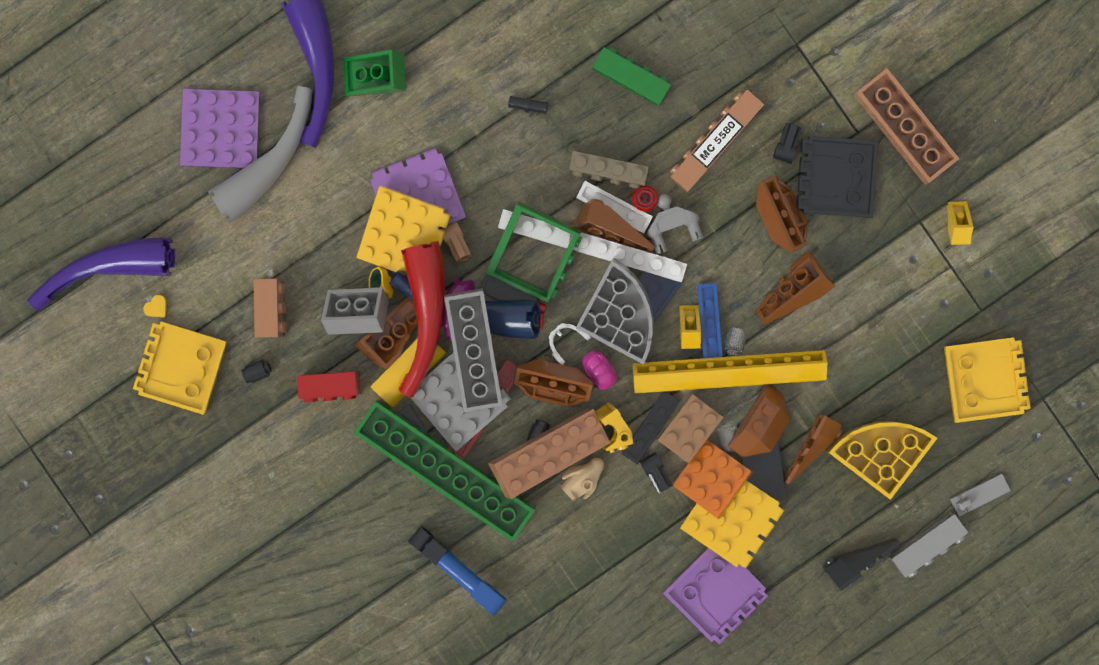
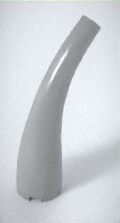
M297 86L293 102L296 106L292 119L285 133L272 150L208 191L209 195H215L212 197V200L225 217L229 215L226 218L228 223H231L249 210L270 189L288 165L299 145L307 124L314 93L313 89Z

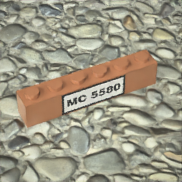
M746 90L744 93L740 91L733 99L736 103L732 107L727 106L723 110L721 120L719 122L715 120L709 126L710 132L705 137L702 134L695 142L698 146L693 151L689 149L683 156L685 161L681 165L677 163L670 171L672 173L670 179L686 193L764 106L749 90Z

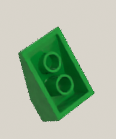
M386 50L343 58L345 96L390 94L406 91L403 52Z

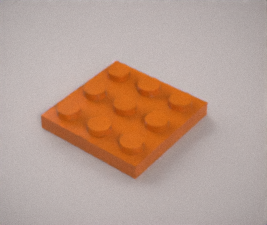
M706 440L684 468L673 486L713 516L720 519L753 472L709 440Z

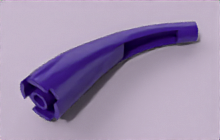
M290 0L291 3L289 4L284 1L281 5L295 33L311 73L315 78L314 111L310 125L305 126L300 142L316 148L327 121L334 85V55L329 23L322 0Z
M171 238L138 239L92 252L75 260L50 277L27 301L34 309L41 311L53 300L52 297L66 286L93 274L171 276L172 273L169 270L175 267V249L170 247V243H173V240Z

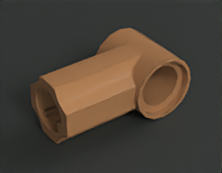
M457 222L447 226V228H442L445 231L443 238L446 244L449 245L457 263L463 262L472 256Z

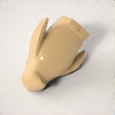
M595 457L586 464L570 467L562 476V479H566L560 485L562 490L573 501L583 495V499L590 497L595 491L599 477L604 469L603 460Z

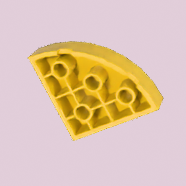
M879 421L864 424L846 432L838 440H835L826 452L891 500L937 440V437L910 424Z

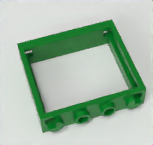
M518 202L486 274L543 301L549 302L551 298L555 299L559 290L556 287L558 281L562 282L567 273L564 270L566 264L570 265L575 256L572 253L574 247L578 248L583 238L580 236L581 230L524 203ZM522 212L573 235L548 291L498 268Z

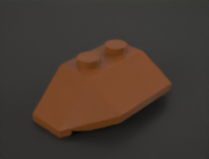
M772 176L759 182L756 207L771 240L792 253L807 246L808 224L801 209H796L797 200L792 189L784 182L778 180L777 176Z
M540 359L518 365L514 384L519 386L531 399L567 407L583 401H589L593 382L578 368Z
M765 384L727 447L741 457L771 452L791 421L783 393L770 384Z

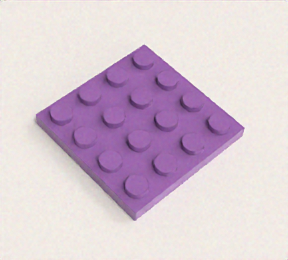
M183 89L180 165L245 168L257 160L260 92Z

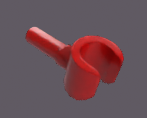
M538 302L541 310L538 327H541L542 330L546 304Z

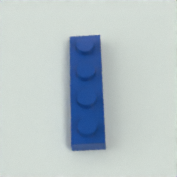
M717 283L697 285L703 358L723 357Z

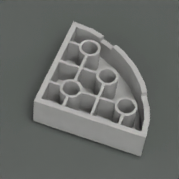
M613 258L580 318L576 329L644 365L650 351L654 333V317L651 302L637 276L627 266Z

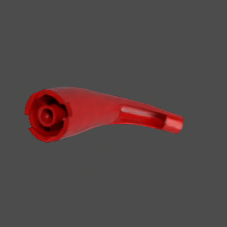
M439 241L401 250L418 319V341L410 371L405 375L398 389L402 394L411 398L416 394L428 372L438 345L442 327L445 277Z

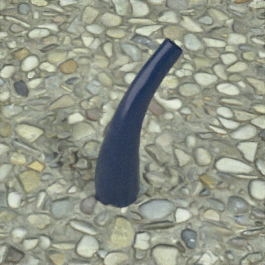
M398 270L389 284L414 301L407 274ZM535 300L485 301L490 334L520 339L538 338L541 327H537L538 318H541L538 302H535Z

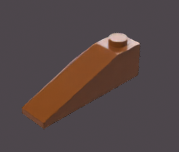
M819 413L786 474L784 482L791 483L833 443L834 439L838 440L842 433V429H840L842 425Z

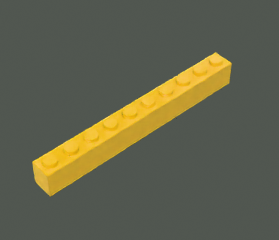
M825 350L645 362L644 365L642 363H633L634 392L647 393L827 380L828 362Z

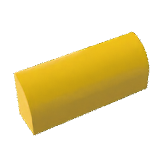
M418 338L371 386L392 407H395L405 397L398 388L405 375L410 371L416 353ZM437 345L428 372L447 354L440 345Z

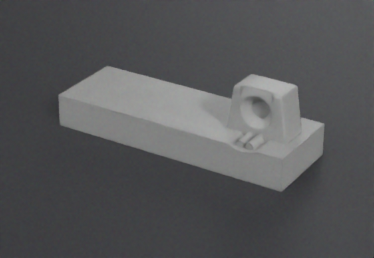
M1000 473L949 500L957 516L960 517L1011 490L1003 474Z

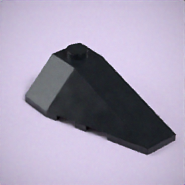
M894 538L837 557L832 556L824 562L823 569L835 586L842 591L862 576L860 574L862 570L871 569L876 563L875 559L884 558L901 543L898 539Z

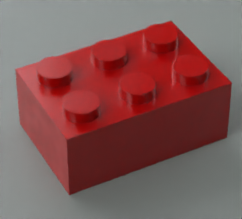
M359 371L297 376L298 398L304 399V403L316 402L318 398H323V401L337 400L338 396H342L343 400H349L361 394Z

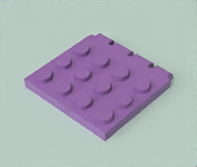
M436 147L423 152L424 160H422L420 154L406 158V167H404L401 160L387 166L390 173L386 174L384 167L371 172L373 179L370 181L375 195L379 186L382 185L445 208V213L451 215L448 225L466 218L442 153L438 154Z
M709 548L663 591V594L711 642L715 640L719 645L729 636L725 631L726 628L733 632L743 622L738 617L740 614L746 619L756 609L752 604L753 601L760 605L768 597L764 592L766 587L747 568L741 565L737 568Z

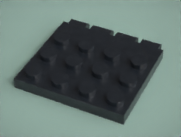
M809 136L808 140L801 139L800 153L807 154V157H800L799 172L806 173V176H798L797 191L804 192V195H797L796 209H803V213L873 218L879 141Z

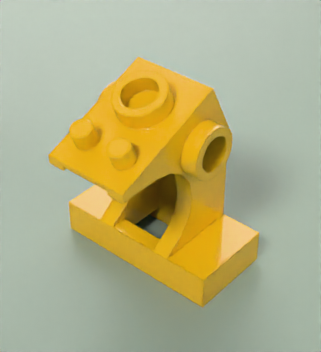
M607 402L595 411L599 421L604 426L609 424L613 427V435L609 440L610 444L603 447L606 451L613 453L616 448L617 450H623L628 448V445L633 444L632 431L621 417L617 408Z

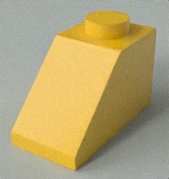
M967 201L948 202V234L951 245L971 244L973 223Z
M699 305L679 306L681 349L701 348Z

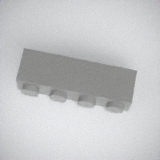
M950 512L891 554L889 558L905 578L907 576L912 577L918 573V568L931 564L935 556L938 554L943 555L949 551V546L953 543L958 544L963 541L968 532L957 516Z

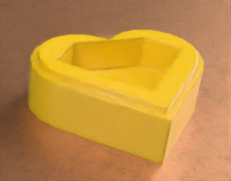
M155 295L151 302L144 305V313L150 317H166V298L162 295Z

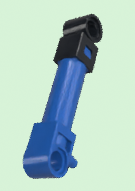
M420 526L408 540L414 548L452 577L471 594L470 596L492 615L495 616L507 601L500 592L486 580L483 581L455 557L449 548L424 527Z

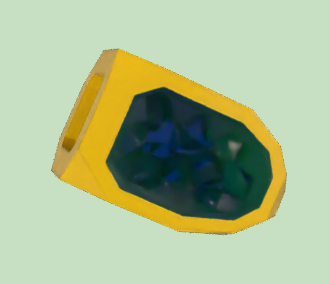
M380 266L374 268L369 276V288L383 287L387 298L391 299L393 297V288L389 284L391 277L388 275V271Z

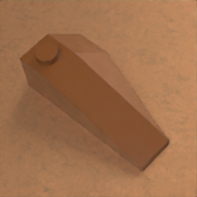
M592 199L585 203L572 224L573 227L581 230L582 233L592 236L596 234L605 237V240L621 242L622 245L650 252L655 247L611 207L605 205L599 199Z
M809 251L791 265V271L788 275L779 280L778 283L780 285L774 292H770L757 308L756 312L764 324H768L821 298L835 287L828 274Z
M407 297L386 316L383 332L368 333L356 344L358 349L370 361L384 370L400 357L402 350L418 323L414 301Z

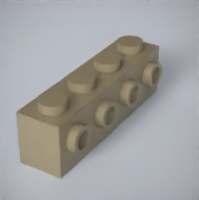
M573 151L569 172H572V175L577 177L588 175L591 176L592 180L602 181V179L610 180L611 184L621 185V183L629 184L628 187L639 189L640 186H645L648 166Z

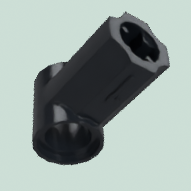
M790 123L785 124L780 142L777 143L773 154L774 159L792 164L797 150L796 144L802 129L801 127Z
M656 452L639 461L658 493L673 486Z

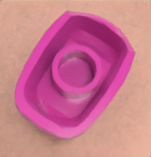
M593 350L584 355L581 364L583 371L598 389L606 390L616 383L617 373L609 359L601 351Z

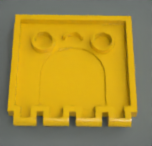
M380 185L356 258L394 272L401 270L407 274L401 250L421 244H431L430 242L439 241L441 246L445 231L439 229V227L447 228L451 215L445 213V208Z
M160 321V325L153 323L149 336L154 337L155 341L147 340L143 354L150 357L149 359L142 358L138 373L144 374V377L136 376L133 389L139 391L138 395L205 415L227 341Z
M1014 337L944 347L954 423L1024 414V410L1031 409L1029 395L1022 396L1023 392H1028L1027 377H1019L1020 373H1026L1024 357L1017 358V354H1023L1022 340L1015 341Z
M746 481L720 519L696 503L680 529L737 568L739 565L747 568L753 559L748 554L749 550L754 554L757 553L764 542L759 538V535L761 534L767 538L775 526L769 520L772 518L777 522L784 510L779 507L781 503Z

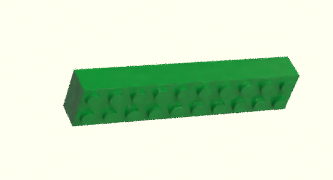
M379 400L374 402L354 432L358 437L512 542H514L535 511L536 507L520 496L512 499L506 498L495 479Z

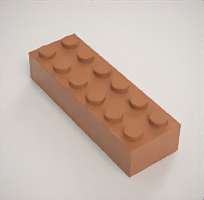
M888 68L853 94L924 185L930 183L959 160V157Z
M586 408L488 464L505 497L512 499L610 444V441L594 409Z

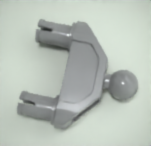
M660 194L658 196L657 205L663 211L657 214L646 233L647 238L651 239L655 246L656 255L661 253L659 245L662 252L668 251L662 234L682 225L687 226L692 242L704 238L698 223L699 215L677 206L670 208L672 201L668 194Z

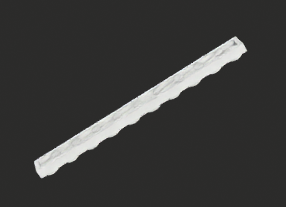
M503 209L498 228L506 229L513 212ZM521 215L513 232L564 248L568 247L573 237L572 234L544 221ZM582 232L580 236L583 238L579 247H574L573 249L574 251L607 261H612L615 258L627 267L681 283L687 266L683 262Z

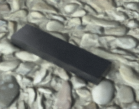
M666 391L662 392L633 435V444L628 445V448L624 449L621 454L638 465L680 401Z

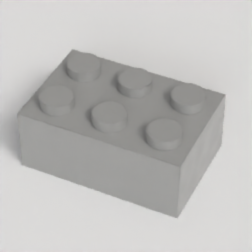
M383 287L328 290L321 322L328 335L383 332L389 300Z

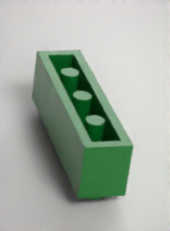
M603 47L592 70L659 107L671 86L668 83L669 80L661 75L657 77L651 74L652 70L643 65L640 68L635 65L633 59L627 56L625 58L619 56L617 50L608 47V49Z

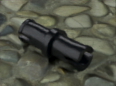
M510 96L508 108L525 110L526 113L531 111L546 114L548 102L535 101L530 97L524 99Z

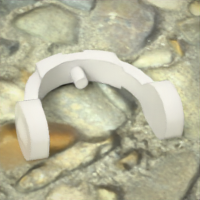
M565 323L558 325L549 335V343L553 351L552 355L558 363L563 365L566 362L554 347L556 333L559 336L562 335L559 330L571 328L581 334L587 341L591 339L588 334L576 329V326Z

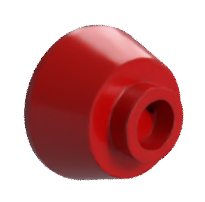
M648 185L640 186L639 189L636 188L632 195L633 205L643 212L652 210L658 203L656 190Z

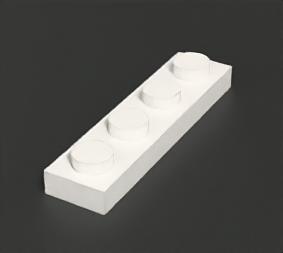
M587 181L583 183L576 197L584 203L592 199L603 201L605 205L611 207L635 230L643 234L653 217Z

